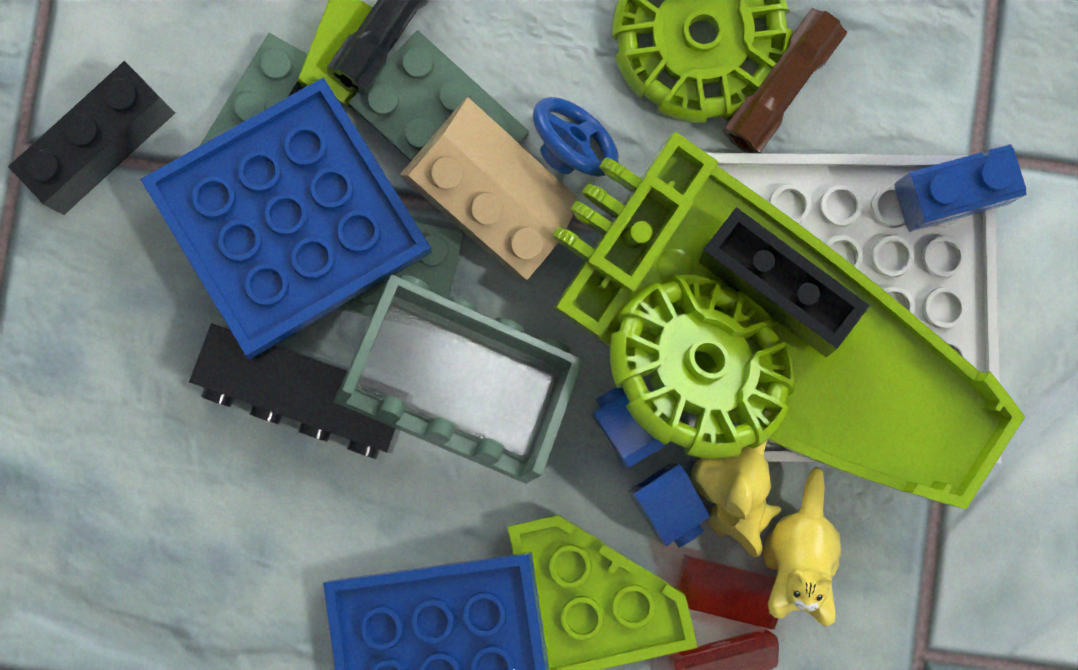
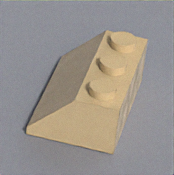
M466 97L399 175L509 273L525 280L530 278L559 242L553 238V233L558 227L567 229L573 216L570 208L575 201L580 202V199L469 97Z

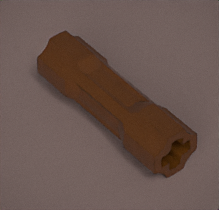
M810 9L791 35L788 49L754 94L744 100L723 128L722 132L729 138L732 144L743 152H762L781 126L786 109L813 72L826 64L848 32L842 27L840 20L827 11Z

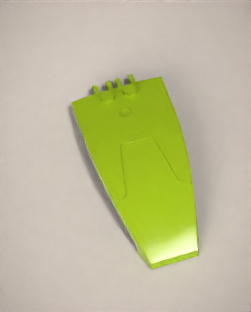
M676 131L667 138L641 177H638L611 158H604L599 168L602 169L608 178L629 190L630 194L622 204L610 196L604 189L587 183L582 191L584 197L613 217L609 221L579 201H575L570 208L572 214L580 222L601 234L593 248L568 229L558 227L552 236L555 240L583 259L584 262L552 309L610 348L612 334L618 332L621 327L618 321L621 311L628 301L642 288L653 282H657L660 285L665 284L669 277L681 274L706 275L720 279L698 262L703 249L737 207L870 305L838 349L828 357L823 356L776 321L777 325L774 329L781 342L788 343L792 355L795 382L794 392L792 395L787 396L785 403L789 408L788 413L780 427L768 441L854 476L925 499L962 509L968 508L1025 419V415L991 371L977 370L935 332L860 270L784 212L717 166L718 161ZM722 280V284H721V285H723V286H725V287H727V288H729V289H731V290H733V291H736L735 289H733L731 286H729L727 283H725V282ZM672 303L678 316L685 314L682 307H677ZM715 306L714 310L726 313V310ZM646 331L642 332L640 337L654 343L657 335ZM745 338L752 354L761 350L756 338ZM696 351L695 361L697 365L707 373H716L717 368L714 359L705 352ZM758 382L755 389L766 393L761 387V383ZM733 410L728 415L732 423L738 426L740 420L735 410Z

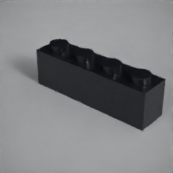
M213 323L210 324L189 383L204 388L201 395L202 398L227 407H231L233 399L253 405L250 415L278 425L282 416L301 422L298 432L328 442L330 434L333 433L350 440L347 447L348 450L373 459H377L379 451L393 453L400 430L333 402L347 371L275 345L249 360L230 329ZM362 376L359 377L358 382L399 398L408 404L411 403L413 395Z

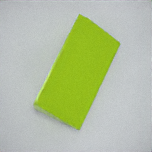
M361 0L328 1L298 78L302 89L324 77L340 104L350 107L348 102L356 93H352L341 86L327 72V66L347 37L358 30L372 10V6Z

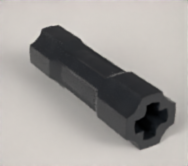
M378 0L358 30L347 37L327 66V72L344 88L352 93H359L365 96L384 68L388 53L416 12L425 7L429 0Z

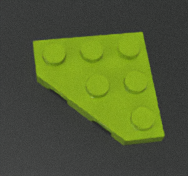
M560 514L507 527L513 554L532 552L549 670H602L698 648L685 593Z

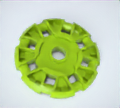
M618 0L612 21V39L617 40L619 53L615 55V59L624 80L631 90L640 99L645 96L659 106L657 112L689 123H706L707 118L723 116L726 121L732 118L748 96L758 90L788 49L789 39L793 34V29L787 27L786 14L790 11L786 0H664L659 9L647 0ZM753 18L765 19L767 30L755 32ZM697 21H706L715 28L717 37L708 44L697 43L690 36L689 27ZM652 33L653 47L638 48L637 37L641 34ZM746 57L757 63L758 69L753 76L741 69ZM664 68L669 77L678 80L671 90L657 80V77ZM719 82L721 95L705 98L703 84Z
M698 274L674 275L669 277L665 284L660 285L657 282H653L642 288L628 301L618 317L621 327L618 332L612 334L610 344V365L616 388H623L630 402L626 405V408L635 421L662 444L667 445L671 441L684 447L686 455L698 458L723 459L738 456L741 453V448L749 446L754 449L766 442L777 431L788 413L789 408L785 403L787 396L792 395L794 392L795 382L794 365L788 343L781 342L774 329L777 323L773 317L743 292L733 291L721 285V279ZM672 303L677 307H682L685 314L678 316ZM715 306L726 310V313L714 310ZM648 331L657 335L654 343L641 338V333ZM745 338H756L761 350L752 354ZM696 351L705 352L714 359L717 368L716 373H707L697 365L695 361ZM652 374L651 384L655 391L649 392L642 377ZM758 382L761 383V387L766 393L755 389ZM683 410L697 416L694 427L679 421ZM733 410H735L740 420L739 425L734 427L728 415ZM765 410L770 411L772 414L765 416Z

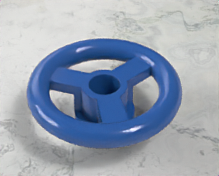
M557 97L543 98L536 103L533 109V122L544 142L540 152L544 160L552 168L563 174H571L576 169L591 176H606L602 169L599 168L602 161L597 159L589 145L591 137L595 139L601 148L603 158L608 157L618 163V151L612 137L603 125L586 110L568 100ZM551 112L567 116L568 118L577 122L579 125L571 122L567 123L564 120L552 114Z

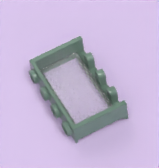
M391 274L380 291L375 307L333 402L525 484L542 476L584 360L570 354L571 349L559 341L552 339H543L541 341L523 333L524 328L512 320L505 318H496L494 320L476 312L477 307L465 299L459 297H448L446 299L428 291L429 286L418 278L409 275L397 277Z

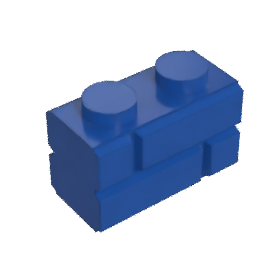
M1011 144L991 149L984 154L980 152L907 173L903 178L894 183L896 195L909 232L1003 207L1027 195L1026 185Z

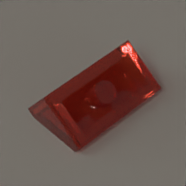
M684 554L676 588L685 593L689 609L774 630L778 618L772 616L768 609V601L776 576Z
M765 628L699 645L698 648L673 653L668 657L672 670H770L778 665L779 642L777 636Z

